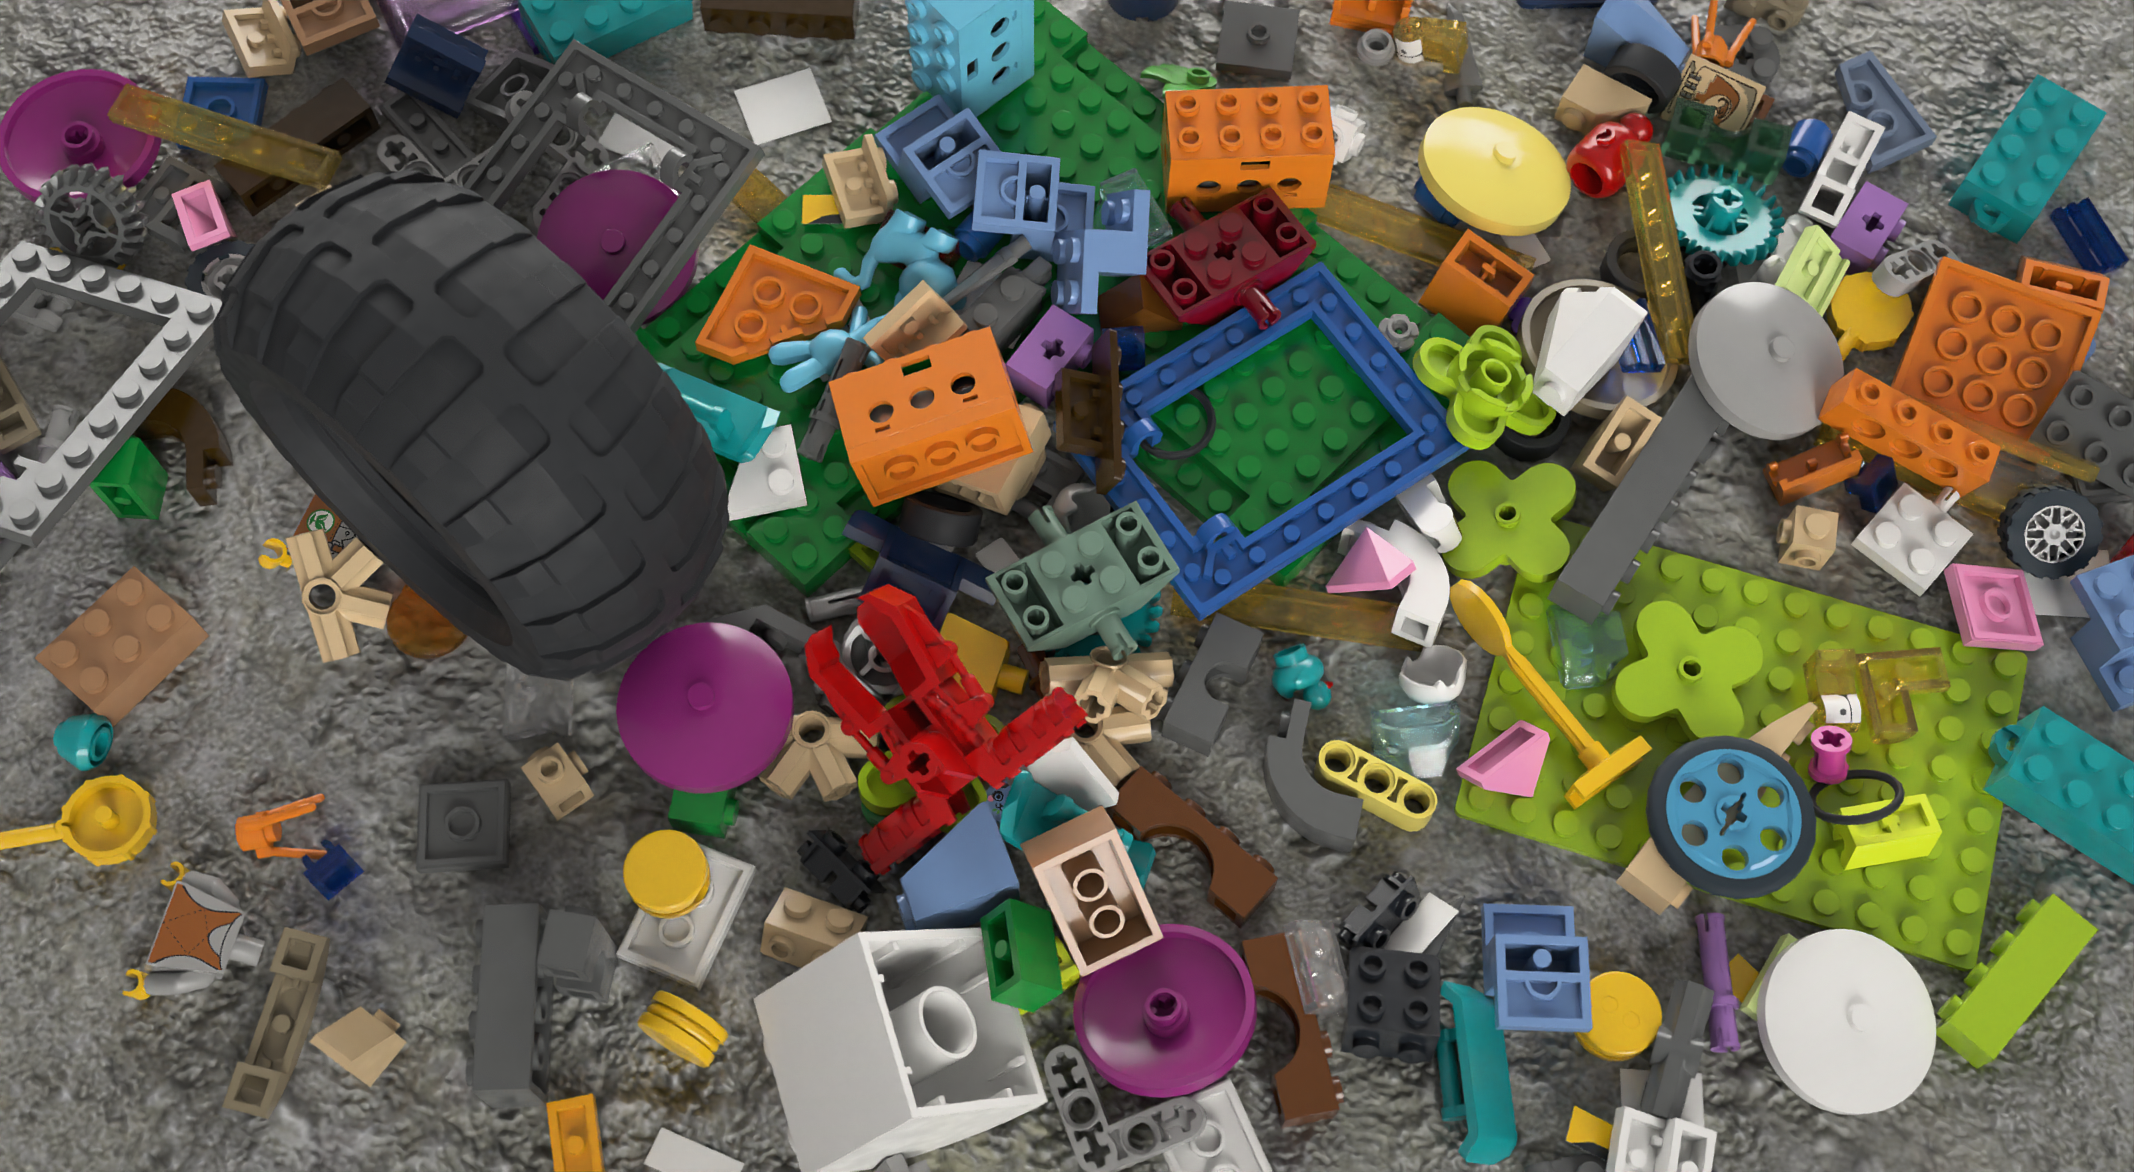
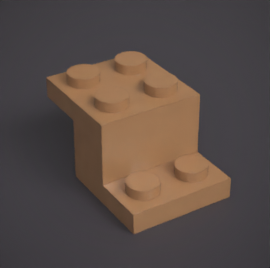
M281 0L307 56L381 27L368 0Z

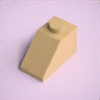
M1583 64L1563 94L1554 119L1562 122L1571 130H1577L1587 135L1597 124L1610 121L1618 123L1627 113L1638 112L1646 116L1652 99Z
M1628 395L1625 396L1591 435L1570 470L1603 492L1618 488L1662 418Z
M361 1006L318 1032L310 1040V1043L369 1087L372 1086L407 1042L395 1033L401 1025L380 1009L374 1015H371Z

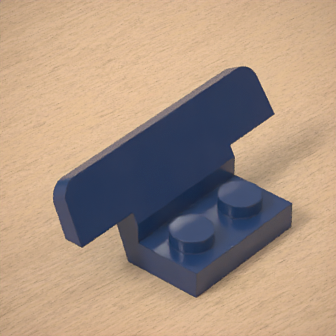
M855 511L841 534L879 552L859 596L887 584L894 586L917 598L931 624L937 631H939L958 590L991 606L996 601V598L985 582V578L995 572L927 541L912 537L903 532L900 527L867 511Z

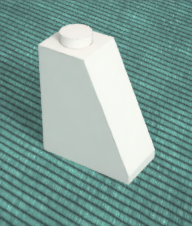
M1600 287L1596 292H1582L1581 288H1566L1561 293L1547 320L1534 377L1533 393L1541 398L1545 404L1565 416L1618 362L1648 312L1615 287Z

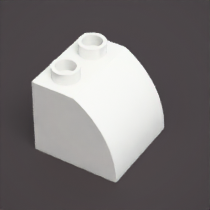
M981 928L858 932L754 998L764 1035V1051L772 1065L788 1123V1140L797 1156L801 1172H854L879 1167L885 1159L901 1152L904 1159H908L947 1146L1003 1124L1048 1102L1018 1008L991 1000Z

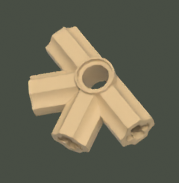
M324 528L285 538L301 588L302 603L308 612L323 663L360 653L352 622L384 629L390 609L392 592L362 585L384 562L357 536L334 559ZM318 584L329 585L335 592V602L328 607L317 605L311 597L312 588Z
M1099 646L1092 649L1090 656L1044 658V661H1040L1039 667L1040 689L1044 696H1050L1056 687L1064 688L1066 693L1075 696L1078 706H1082L1088 714L1085 719L1090 723L1097 724L1101 719L1110 717L1115 703L1120 704L1148 721L1157 717L1160 709L1166 704L1168 688L1173 687V659L1168 652L1133 653L1127 656L1122 651L1123 659L1116 661L1112 658L1107 646Z
M1123 706L1113 707L1110 717L1101 719L1097 724L1086 722L1085 724L1094 729L1095 734L1092 737L1081 738L1073 733L1065 738L1073 737L1117 790L1140 767L1122 745L1149 742L1152 738L1150 720H1144Z
M806 711L798 716L794 715L787 741L777 757L764 769L759 778L771 791L782 798L792 800L811 774L824 802L836 801L849 795L853 789L858 787V781L846 758L868 759L866 756L867 752L853 736L843 734L841 731L842 721L839 717H826L821 712ZM811 730H819L824 733L823 737L814 743L802 740L803 736ZM860 730L873 746H880V732L869 739Z

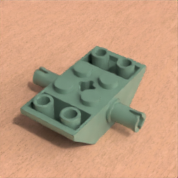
M1137 501L1071 534H1067L1051 505L1042 507L1045 513L1043 516L1039 509L1035 510L1029 516L1028 521L1033 525L1045 547L985 578V582L1027 652L1067 648L1098 631L1114 660L1123 659L1122 651L1127 656L1133 653L1138 645L1132 639L1121 619L1141 609L1180 572L1178 565Z

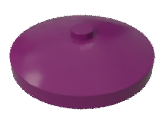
M78 69L59 73L38 82L26 90L15 100L4 115L0 124V167L15 189L34 203L37 197L41 195L39 191L41 186L51 179V175L58 170L62 171L69 165L75 164L81 167L84 164L93 163L96 170L109 166L112 178L117 175H124L122 184L126 188L135 187L150 171L158 156L162 139L160 119L145 92L136 83L120 74L99 69ZM70 192L68 197L86 199L88 194L84 192Z
M619 169L596 172L573 182L552 201L540 223L537 240L552 251L561 261H565L586 281V284L604 300L679 197L659 180L640 172ZM699 246L642 325L656 320L685 295L696 273Z
M696 623L663 634L636 656L620 684L616 704V718L620 736L634 762L649 777L669 788L683 792L715 793L748 782L773 762L782 750L791 731L794 718V695L787 670L781 659L761 638L745 629L729 624Z
M1159 924L1163 939L1081 977L1074 997V1027L1085 1057L1091 1066L1108 1082L1122 1090L1140 1096L1174 1097L1189 1094L1212 1084L1226 1074L1241 1058L1250 1043L1256 1024V995L1251 976L1241 957L1229 944L1216 935L1197 927L1181 924Z

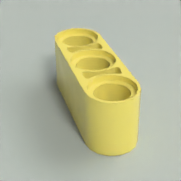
M1332 740L1321 748L1314 768V776L1319 785L1335 793L1364 799L1362 809L1409 832L1419 831L1428 824L1436 809L1437 796L1433 788L1427 783L1345 741ZM1329 759L1340 760L1345 765L1346 770L1343 772L1331 771L1326 766L1325 761ZM1368 779L1378 780L1385 787V791L1382 793L1371 792L1366 787L1364 781ZM1413 799L1420 802L1424 812L1419 814L1410 812L1405 807L1404 801Z

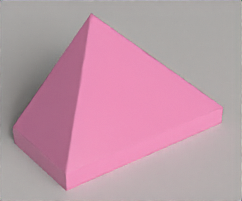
M210 179L171 194L188 246L192 252L237 237Z
M1366 527L1325 587L1328 594L1392 589L1415 571L1416 567L1411 559Z
M1519 720L1457 767L1456 771L1460 777L1484 790L1533 797L1550 737L1548 732L1523 720Z

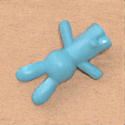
M859 305L852 310L849 333L841 329H829L821 332L811 341L781 342L772 346L768 356L774 365L784 366L804 361L786 371L781 377L780 385L782 391L791 393L824 374L831 375L842 352L841 350L846 338L855 339L869 346L863 337L887 314L867 322L868 311L864 306ZM871 349L864 365L870 368L882 364L885 360Z

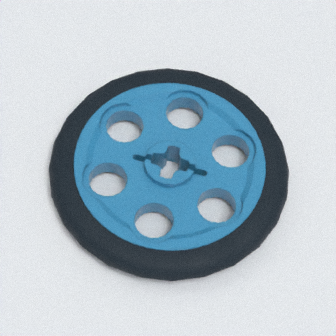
M1727 735L1703 737L1685 743L1669 754L1655 771L1648 788L1646 815L1649 832L1658 852L1679 876L1691 885L1712 895L1743 899L1758 898L1778 891L1795 879L1809 860L1815 844L1817 822L1812 798L1802 778L1793 767L1770 748L1749 739ZM1721 763L1734 765L1739 770L1740 781L1736 784L1724 782L1718 775V765ZM1693 782L1697 784L1702 790V801L1698 803L1686 801L1680 793L1681 783ZM1764 786L1773 788L1779 794V806L1770 808L1763 805L1757 796L1758 789ZM1741 796L1743 800L1737 808V820L1732 825L1730 824L1723 832V835L1720 836L1719 833L1726 823L1727 814L1724 811L1733 807ZM1688 824L1699 827L1705 836L1704 844L1700 846L1688 844L1683 839L1682 827ZM1765 829L1776 831L1782 838V849L1771 851L1765 848L1760 841L1761 831ZM1732 848L1739 851L1745 860L1744 868L1737 871L1729 869L1722 860L1723 850Z

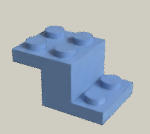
M937 94L874 135L876 145L883 148L886 159L917 201L921 204L932 197L948 219L974 204L979 149L1000 151L968 107L954 115L940 94Z
M979 149L972 230L1011 234L1010 244L1023 235L1030 243L1032 249L1020 258L1035 260L1040 256L1046 261L1054 262L1053 245L1055 240L1059 239V232L1084 228L1093 229L1095 186L1059 182L1060 158Z
M1133 189L1107 194V201H1104L1101 209V221L1103 225H1106L1105 230L1084 228L1059 232V239H1056L1053 245V261L1057 264V280L1053 282L1051 287L1052 304L1070 315L1097 314L1099 275L1116 277L1146 275L1150 190Z
M2134 555L2076 575L2070 581L2071 586L2091 618L2070 639L2112 712L2134 705Z
M1484 903L1481 907L1484 996H1494L1496 1029L1589 1033L1593 1028L1588 938L1575 937L1573 906Z

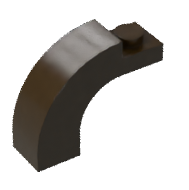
M171 388L132 435L140 438L141 441L165 438L184 443L186 448L187 491L200 507L217 505V489L222 487L220 467L233 465L229 443L202 404L190 395Z

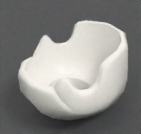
M1432 645L1431 649L1424 646L1418 659L1412 661L1409 656L1405 658L1399 674V685L1408 697L1415 702L1428 706L1445 704L1456 698L1463 689L1466 679L1467 659L1461 651L1446 645Z

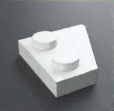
M791 424L775 427L756 457L750 462L739 463L728 495L729 521L807 506Z

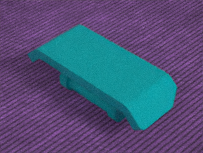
M658 363L661 369L675 383L697 421L702 424L711 441L713 451L739 463L752 461L775 428L780 412L670 366Z
M1022 770L1021 773L1015 776L1003 806L999 832L1006 842L1022 850L1021 843L1088 811L1076 805L1069 796L1063 793L1057 795L1034 781L1031 772ZM1117 829L1144 890L1156 851L1151 843L1133 840L1131 833L1124 829Z
M1443 981L1440 987V994L1453 1005L1455 1028L1440 1030V1038L1436 1046L1443 1107L1441 1108L1442 1121L1451 1122L1467 1119L1468 1134L1458 1149V1153L1466 1162L1494 1165L1510 1156L1517 1144V1130L1504 1031L1495 1027V1001L1490 996H1484V993L1470 986ZM1454 1044L1458 1045L1464 1104L1461 1103Z

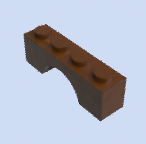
M1140 766L1118 791L1117 805L1106 807V812L1118 828L1131 833L1133 840L1145 842L1157 837H1175L1185 840L1196 847L1204 856L1211 875V885L1206 901L1241 929L1274 891L1278 877L1274 875V868L1260 855L1254 854L1252 857L1239 846L1240 840L1229 829L1223 826L1217 828L1205 818V811L1196 802L1189 798L1184 801L1172 791L1171 783L1157 771L1150 773Z
M1295 930L1242 941L1238 953L1249 971L1256 997L1269 1000L1283 1010L1295 1032L1296 1046L1294 1056L1287 1066L1273 1076L1270 1082L1280 1128L1283 1129L1334 1118L1340 1110L1338 1104L1344 1103V1095L1338 1075L1331 1076L1327 1058H1332L1333 1056L1328 1032L1326 1030L1320 1031L1316 1014L1321 1013V1003L1316 986L1309 987L1305 970L1310 969V959L1306 944L1304 942L1298 943Z

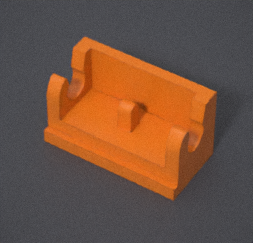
M1334 0L1329 25L1367 32L1371 29H1382L1388 32L1392 38L1403 40L1413 0Z
M1848 432L1840 433L1834 440L1778 463L1772 461L1766 464L1762 472L1780 507L1859 474L1863 458L1858 449L1851 451L1848 444Z

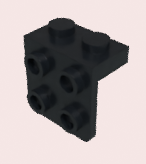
M1361 946L1353 947L1350 950L1348 959L1347 1015L1341 1033L1340 1052L1353 1053L1355 1056L1365 1059L1377 1056L1398 1058L1400 1061L1409 1064H1417L1423 1061L1431 1062L1440 1038L1439 958L1432 954Z

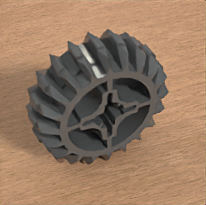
M93 163L84 164L81 167L75 164L69 165L62 171L58 170L51 175V179L41 186L39 190L41 195L37 197L34 203L41 210L36 213L34 219L45 224L39 234L50 236L52 241L50 242L49 249L58 247L63 253L117 268L120 265L128 264L134 259V255L142 251L145 245L143 241L148 238L150 231L144 226L149 222L151 216L140 212V210L144 208L146 201L135 200L133 195L137 187L126 188L122 184L124 175H117L112 178L109 166L96 170ZM70 192H84L88 194L86 199L68 197ZM110 236L117 239L114 243L97 241L98 237L107 238Z

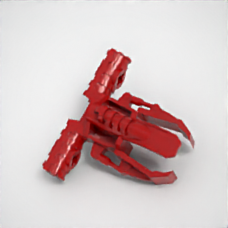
M889 584L856 598L865 601L857 607V617L860 627L891 667L906 697L900 703L887 710L839 661L840 654L833 642L832 624L812 634L804 646L809 677L824 691L834 711L841 719V731L843 734L853 736L867 752V758L880 772V778L885 784H893L906 778L917 792V796L909 799L858 840L865 861L868 860L871 864L870 868L876 875L879 873L885 875L891 870L889 865L893 862H896V864L901 863L941 833L939 828L942 825L948 827L957 821L956 814L960 812L964 815L971 807L962 788L979 775L994 789L998 790L1006 784L1004 782L1006 777L1010 780L1022 772L1020 768L1022 765L1028 767L1065 738L1075 732L1074 726L1080 728L1087 722L1085 717L1088 716L1083 707L1078 706L1077 700L1072 694L1066 693L1062 687H1056L1050 696H1044L1002 728L999 734H997L985 718L994 705V699L989 693L984 692L976 677L972 673H968L957 655V645L953 641H945L931 624L915 596ZM957 672L961 677L960 683L962 687L953 678ZM860 730L869 739L881 732L893 756L889 759L879 747L873 746Z

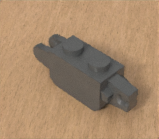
M1039 256L1023 271L1012 266L1008 267L961 314L960 318L966 323L967 329L960 336L969 331L980 330L990 326L1002 354L1037 318L1041 311L1042 298L1047 292L1044 286L1052 278V265Z

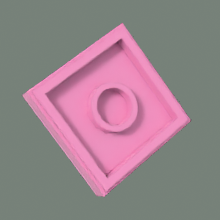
M1952 563L1943 570L1963 646L2036 651L2044 646L2022 569Z

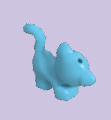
M896 208L888 223L873 237L870 248L862 260L860 274L854 277L842 267L837 268L833 272V276L860 286L862 291L870 287L878 263H904L907 267L902 271L899 278V292L895 296L894 307L922 280L937 294L944 297L958 285L953 269L939 259V253L949 254L955 250L959 239L942 229L937 230L933 227L924 234L922 232L927 223L925 220L908 211L903 212ZM967 296L955 303L951 308L953 310H963L967 302Z

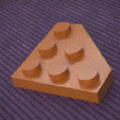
M750 244L695 341L697 351L735 365L768 354L770 348L778 343L806 341L815 338L823 331L844 328L861 296L860 286Z

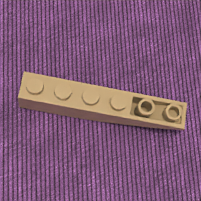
M1809 702L1772 722L1750 737L1749 740L1770 748L1788 762L1791 757L1785 753V750L1791 742L1799 746L1815 725L1808 721V719L1817 709V706ZM1729 763L1718 765V775L1724 782L1736 784L1740 781L1739 770L1734 765ZM1694 784L1683 798L1688 802L1698 803L1703 798L1702 790L1697 784ZM1765 787L1758 789L1757 796L1759 800L1767 790ZM1741 796L1733 807L1724 811L1727 814L1726 823L1719 833L1720 836L1723 835V832L1730 824L1732 825L1737 820V808L1743 800ZM1691 824L1682 827L1683 839L1692 846L1704 844L1705 836L1699 827ZM1651 836L1616 881L1618 885L1658 915H1661L1670 904L1678 909L1693 890V887L1674 872L1660 855Z

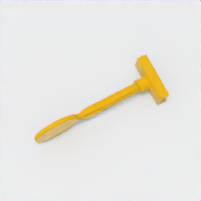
M1463 579L1450 587L1452 607L1470 637L1488 653L1496 656L1501 655L1505 658L1511 671L1578 751V758L1588 771L1582 774L1564 795L1574 810L1643 761L1642 757L1649 753L1652 748L1641 735L1611 754L1608 753L1599 741L1595 742L1531 663L1514 648L1509 627L1502 613L1493 600L1480 587L1471 581Z

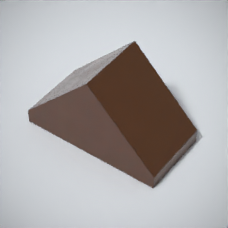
M1144 275L1132 276L1098 296L1097 303L1101 336L1108 328L1117 330V335L1182 330V322L1177 321L1146 281Z

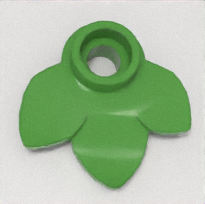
M1175 64L1150 66L1144 69L1140 78H1150L1165 83L1162 92L1163 98H1165V91L1216 89L1217 84L1216 79L1206 69L1196 67L1188 69Z

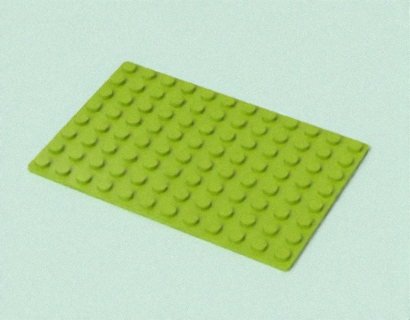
M1559 519L1554 524L1565 534L1569 541L1571 559L1591 527ZM1652 546L1648 554L1639 550L1634 559L1641 562L1634 576L1628 585L1620 580L1615 588L1616 591L1621 593L1618 601L1608 616L1600 611L1592 625L1547 599L1557 579L1550 582L1537 583L1523 578L1517 572L1505 615V621L1509 627L1514 648L1531 663L1595 742L1599 741L1609 754L1640 735L1650 745L1652 750L1642 757L1643 761L1574 810L1564 795L1573 783L1588 769L1578 758V751L1511 671L1505 658L1501 655H1495L1467 760L1519 720H1523L1548 732L1550 742L1533 797L1484 790L1462 778L1454 807V812L1458 817L1627 868L1651 836L1646 815L1648 788L1655 771L1669 754L1685 743L1691 742V740L1686 736L1676 718L1665 716L1652 722L1639 723L1624 717L1615 707L1611 691L1613 683L1622 669L1644 659L1634 641L1632 631L1633 624L1640 611L1646 605L1655 601H1671L1682 606L1690 614L1699 632L1702 634H1707L1726 626H1737L1750 631L1762 645L1764 661L1758 673L1748 683L1732 689L1744 713V724L1737 736L1738 738L1749 739L1772 722L1811 702L1817 706V709L1808 721L1815 726L1799 746L1791 742L1785 750V753L1791 757L1788 763L1802 778L1808 792L1817 783L1808 773V765L1811 758L1814 757V749L1811 746V734L1819 727L1837 726L1846 730L1852 737V748L1846 754L1845 760L1849 765V770L1868 769L1887 773L1895 777L1902 784L1905 791L1904 797L1926 794L1942 830L1929 856L1844 870L1840 861L1841 853L1844 851L1843 839L1834 841L1833 829L1835 824L1816 817L1814 847L1807 864L1795 879L1778 891L1758 898H1722L1826 930L1849 929L1864 932L1883 940L1899 952L1967 972L1976 966L2004 804L1983 790L1996 765L1989 755L1988 747L1990 746L1991 737L1996 731L2005 726L2017 724L2028 662L2027 656L2024 653L2009 649L1963 646L1961 636L1958 633L1657 546ZM1857 694L1861 706V722L1826 723V709L1821 695ZM1851 779L1839 784L1830 785L1821 790L1817 795L1816 803L1821 810L1839 815L1838 811L1840 808L1894 799L1895 792L1888 783L1883 781ZM1681 783L1680 793L1682 797L1695 783ZM1764 786L1767 790L1759 801L1770 808L1778 807L1780 804L1779 794L1773 788ZM1771 829L1761 831L1760 841L1765 848L1771 851L1782 849V838L1776 831ZM1732 848L1723 850L1722 860L1729 869L1737 871L1744 868L1745 860L1739 851ZM1688 883L1693 889L1708 893Z

